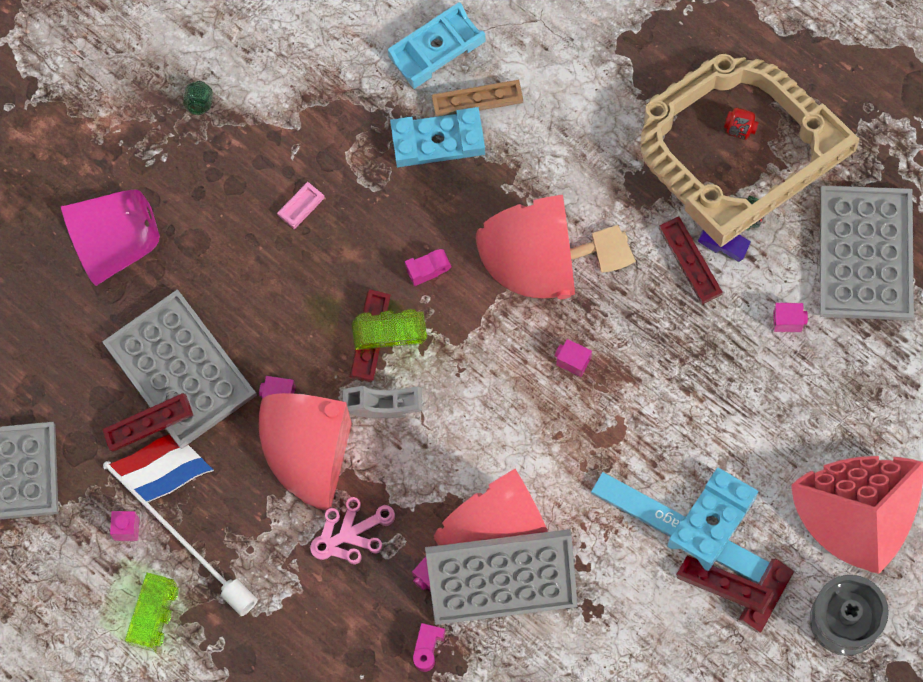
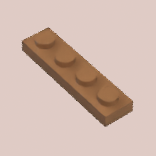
M513 80L432 94L435 117L457 114L456 110L479 107V111L521 104L523 103L520 81Z

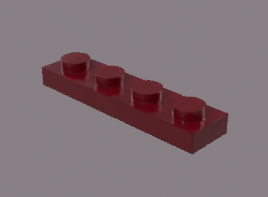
M680 216L659 225L662 236L701 304L703 305L721 296L723 291Z
M371 289L367 291L350 378L370 383L374 380L391 294Z
M181 393L102 430L109 451L114 452L194 415L187 395Z
M688 555L676 573L677 579L761 614H764L774 596L772 589L713 565L707 571L698 559Z

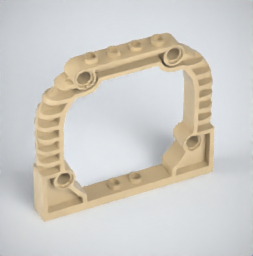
M720 54L712 60L705 61L700 68L694 72L687 73L681 81L671 84L665 92L653 96L645 108L644 127L640 139L643 160L650 168V171L667 186L670 192L676 195V198L685 205V211L720 247L853 154L859 143V138L823 103L820 105L815 103V100L809 97L806 91L800 88L785 71H781L774 64L764 63L760 59H755L754 61L746 60L745 57L734 59L727 54ZM740 83L759 87L768 93L801 125L799 135L802 141L811 146V163L799 172L791 173L782 184L774 185L768 194L754 204H751L744 198L724 196L723 191L717 185L707 184L704 186L669 151L663 141V136L671 130L676 114L713 89L729 90Z

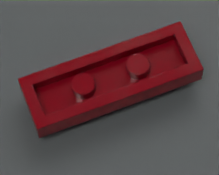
M771 559L758 584L772 589L774 596L764 614L745 607L738 620L755 632L761 633L794 571L778 559Z

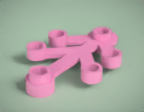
M351 497L346 502L347 512L340 533L331 537L334 524L339 521L340 515L335 508L328 509L325 513L326 523L322 535L316 537L311 543L312 555L320 560L334 556L348 560L351 564H358L361 561L359 550L350 549L347 551L336 547L343 542L369 549L372 553H379L382 550L380 539H367L357 535L378 524L383 526L391 525L395 520L394 510L387 505L381 506L377 509L375 515L352 526L356 512L360 510L361 504L357 498ZM357 502L358 506L352 509L349 507V504ZM383 511L390 513L387 518L381 517ZM332 512L337 514V517L333 520L328 518V515ZM373 542L379 543L377 549L371 548ZM320 544L327 546L324 551L318 550ZM352 553L358 554L356 560L350 559Z

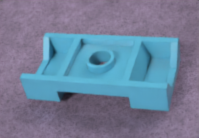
M458 2L388 48V57L413 89L432 78L433 72L463 52L469 53L486 42V37L483 30H478L467 17L462 4ZM435 39L443 42L440 47L431 46V42Z
M479 107L456 110L457 114L417 120H413L412 117L390 120L397 167L485 155ZM435 135H442L444 140L441 143H434L432 138Z
M717 467L702 494L670 537L667 547L684 550L697 558L703 568L709 571L756 500L759 491ZM714 516L718 519L719 523L717 525H710L707 523L706 518Z

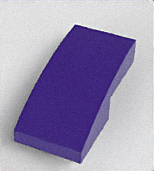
M702 230L698 239L699 243L713 252L722 251L737 262L744 259L751 243L748 239L738 235L720 247L704 230Z

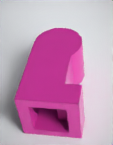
M443 249L435 250L415 260L412 258L405 261L407 273L414 286L438 277V275L445 273L451 268V264Z
M421 623L413 655V661L418 670L427 672L434 667L435 658L433 654L437 640L444 641L446 633L444 628Z

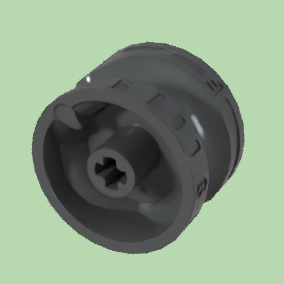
M858 575L836 577L823 586L812 605L809 618L812 633L820 645L832 653L843 656L860 654L868 650L885 629L889 615L888 603L881 589L869 579Z

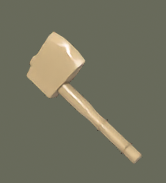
M618 225L592 233V242L570 249L571 260L596 252L601 273L618 270L636 262L627 243V235L625 231L621 232Z

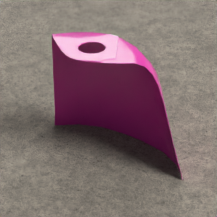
M140 190L122 191L61 206L64 221L75 250L88 277L95 286L144 257L159 242L160 235L151 206ZM147 207H148L149 210H150L152 220H151L150 217H149V214H148V211H147ZM146 219L149 222V227L145 225Z

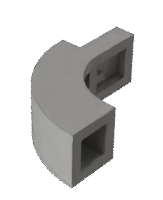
M365 386L343 389V402L347 403L349 414L354 416L398 418L405 417L406 413L423 411L422 388L418 386L386 391L374 390Z

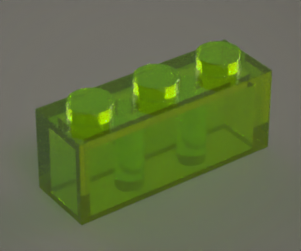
M415 309L404 310L398 314H394L393 311L381 312L380 315L374 316L371 313H362L351 323L355 350L422 344L427 339L423 311L416 312Z
M146 572L125 638V642L128 645L156 652L157 647H161L164 640V633H162L164 625L168 624L171 618L172 611L169 610L171 602L176 600L179 591L174 579Z

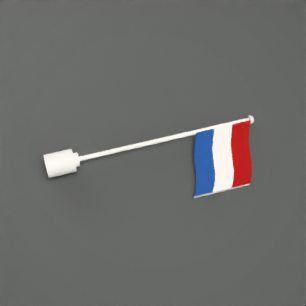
M169 434L155 440L131 456L113 463L107 461L103 464V468L108 469L223 584L221 597L240 616L247 614L256 605L258 599L238 579L226 581L148 503L170 494L200 475L214 471L189 445L180 449Z

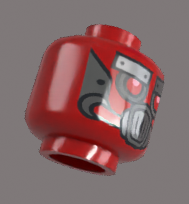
M736 107L733 111L728 112L724 128L727 129L729 136L746 140L750 134L755 135L759 122L755 121L754 112Z

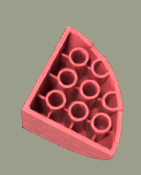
M563 194L533 200V205L527 207L519 204L489 218L484 222V228L477 230L476 243L481 261L489 274L508 290L532 298L557 297L558 299H567L571 295H575Z
M291 393L272 394L264 397L260 405L258 425L262 450L270 469L278 481L290 493H293L303 502L313 507L327 511L332 508L352 425L347 403L323 397Z
M865 456L826 464L823 470L816 473L810 471L792 484V495L796 510L810 534L832 555L850 565L879 574L898 553L913 524L922 492L923 462L902 457H893V460H879V456Z
M513 469L490 483L489 488L484 494H474L455 509L442 522L444 528L437 529L434 539L438 546L543 533L548 532L520 475L516 469Z

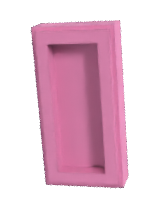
M307 182L280 209L277 215L295 229L325 197Z

